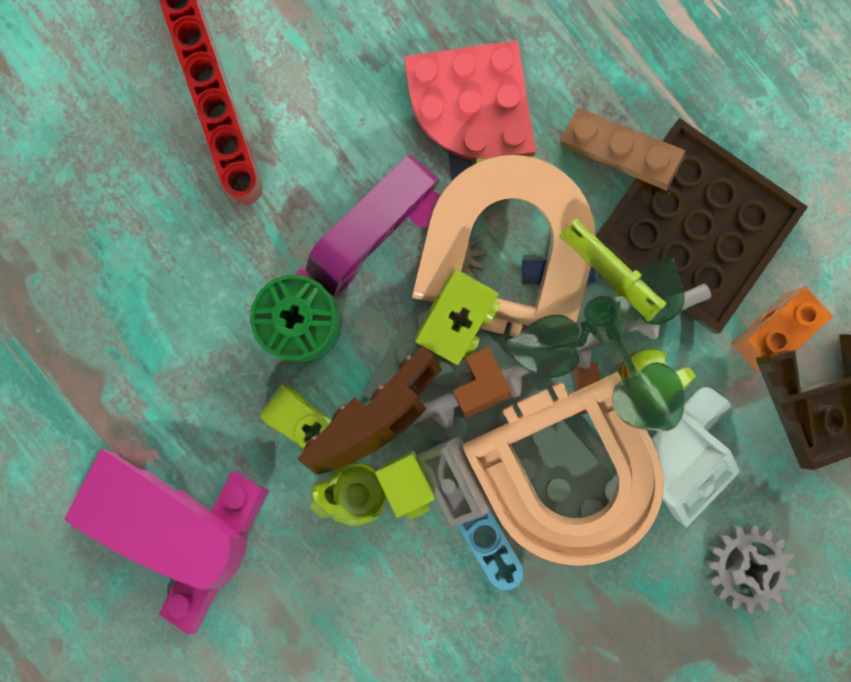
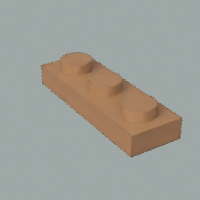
M580 108L576 109L560 139L561 147L664 190H668L685 157V150Z

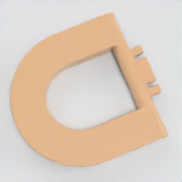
M521 155L498 156L467 168L449 183L435 204L429 221L411 298L433 303L453 267L462 271L471 230L479 214L496 201L508 198L520 199L532 204L542 213L548 223L551 237L550 249L535 307L496 298L495 301L500 303L498 311L489 324L483 322L479 329L504 334L507 322H511L508 335L517 338L521 335L522 324L571 336L575 329L591 266L564 240H561L559 236L567 227L570 228V224L578 218L581 221L580 223L596 237L593 216L585 196L573 180L564 172L545 161ZM464 307L460 311L458 323L463 322L466 324L469 319L465 315L466 308Z
M618 372L571 394H568L565 384L561 381L553 385V389L558 397L557 399L553 400L548 389H544L517 403L523 414L522 416H518L513 405H510L503 409V414L509 423L463 443L464 452L503 527L518 544L545 560L558 564L582 566L614 559L635 546L649 531L658 515L664 486L661 462L654 443ZM583 410H587L618 473V483L613 498L602 510L591 516L570 518L551 511L542 503L511 444Z

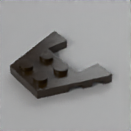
M851 331L839 334L844 375L803 388L800 387L795 350H783L756 357L757 365L801 469L816 470L851 457Z

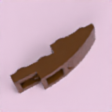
M423 346L415 354L408 355L400 364L397 374L388 383L382 384L375 390L371 397V402L367 406L354 397L348 404L338 408L332 417V422L320 434L313 436L306 443L303 453L297 459L314 474L318 475L352 464L395 439L427 410L418 396L442 371L435 356Z

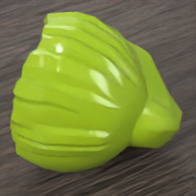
M354 462L334 470L324 481L315 482L311 490L309 507L319 518L323 519L331 516L334 521L348 526H358L372 522L380 517L387 497L375 474L376 471L368 464Z

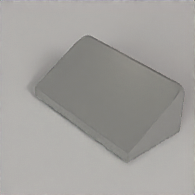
M460 435L450 438L416 456L451 528L483 517L493 508L464 452V441Z

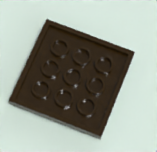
M679 118L662 140L685 150V157L668 190L636 178L599 229L596 238L632 272L637 270L642 274L640 279L663 298H671L699 285L706 284L710 290L711 298L681 311L716 335L722 332L808 206Z

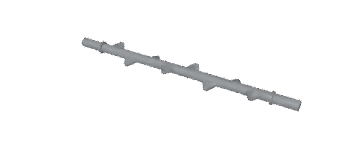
M702 284L674 297L663 298V301H666L667 304L649 322L639 312L617 320L602 310L596 313L594 331L551 349L537 338L530 340L528 359L501 370L511 390V397L515 399L521 396L522 378L567 359L583 370L589 368L593 348L632 331L638 330L652 340L658 338L660 319L667 316L674 317L677 312L711 298L708 286ZM467 368L460 371L458 388L474 381ZM453 391L423 403L427 410L410 425L413 426L433 418L443 427H451L453 424L454 408L459 406Z

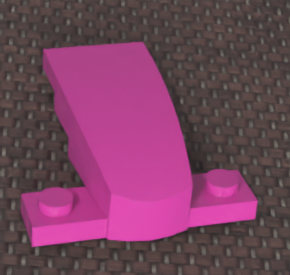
M100 449L64 520L124 557L176 580L159 615L187 635L197 634L218 590L223 588L232 579L240 567L246 551L247 534L270 490L242 473L232 471L212 511H210L188 493L172 488L150 471L138 469L110 450Z

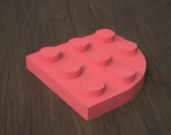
M518 40L404 57L412 109L420 127L430 139H433L440 146L450 151L451 154L475 162L476 159H489L506 155L527 157L535 155L536 150Z

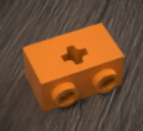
M807 287L799 288L784 294L731 344L757 372H760L756 357L783 350L796 351L823 327L833 315Z

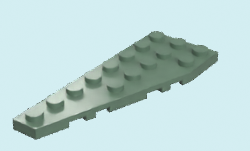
M418 300L363 391V396L371 400L375 390L382 384L388 383L397 374L402 361L408 355L415 354L422 345L415 342L414 336L433 303ZM451 312L450 316L453 320V326L456 327L459 316ZM479 329L475 336L479 337L480 341L474 353L489 347L500 370L514 365V362L488 333ZM427 349L435 356L442 371L418 396L422 403H426L458 388L460 371L468 369L465 357L462 358L459 365H456ZM525 377L522 378L521 396L514 399L511 397L465 419L460 407L457 406L454 408L453 424L449 428L443 427L433 418L413 426L441 443L457 435H460L464 443L509 423L503 414V409L510 405H513L518 416H522L523 414L517 403L539 391ZM564 420L511 444L536 494L547 507L565 517L582 518L591 516L608 505L609 501L605 497L604 491L607 483L613 477ZM645 536L635 546L626 551L625 554L633 558Z

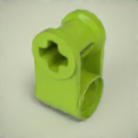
M284 383L279 386L258 415L267 425L287 436L303 449L312 436L311 430L308 429L309 426L320 424L322 426L320 429L321 433L332 422L329 417L312 406L305 397Z

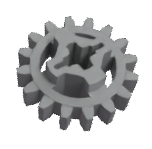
M746 523L744 531L737 525H730L731 536L729 537L718 532L716 535L721 543L718 547L708 545L707 549L714 554L713 559L704 560L703 564L713 569V573L705 577L708 583L718 585L713 593L721 600L726 598V604L735 610L741 604V608L747 613H753L755 604L761 610L769 611L768 600L770 599L781 604L783 599L779 591L781 589L791 591L793 588L785 581L786 576L796 575V570L786 565V562L794 558L793 553L781 550L786 541L777 536L773 537V531L768 528L762 527L758 531L757 525L752 523ZM751 542L761 543L768 551L757 552L756 547ZM749 561H753L754 565L750 566ZM749 569L750 574L747 575L744 571ZM730 584H742L748 593L738 592Z

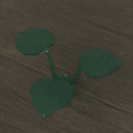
M671 256L653 262L638 271L642 274L640 279L663 301L667 302L649 322L623 296L621 298L615 296V299L609 296H598L591 299L585 306L584 316L586 321L580 324L582 328L581 335L573 320L564 315L557 314L538 319L520 334L506 341L510 353L522 367L535 375L545 378L564 376L578 366L579 354L576 348L585 346L589 333H592V336L600 342H614L632 376L621 380L614 388L612 404L617 416L624 423L634 428L656 431L674 429L683 416L685 392L677 373L669 366L660 362L650 363L638 372L621 338L625 329L623 318L632 323L637 322L641 318L647 324L659 325L672 320L682 310L685 301L684 288L674 259Z

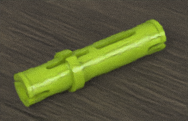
M578 218L570 224L571 227H567L559 238L564 240L615 289L613 294L618 298L623 296L649 322L667 302L663 301L640 279L642 274L637 270L632 272L581 224Z

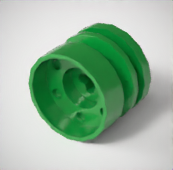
M286 275L271 280L259 290L251 305L250 324L254 338L266 352L286 361L308 363L321 359L334 348L341 335L342 317L338 304L320 283L307 276ZM297 309H299V314L304 317V321L302 324L295 323L293 329H291L292 325L286 320V316L288 313L295 314Z

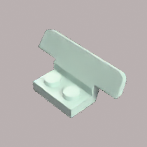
M707 387L699 389L651 438L657 450L663 471L664 486L662 500L666 503L674 518L686 528L740 472L731 451L708 432L731 405L727 399ZM618 473L605 487V497L609 502L616 492Z

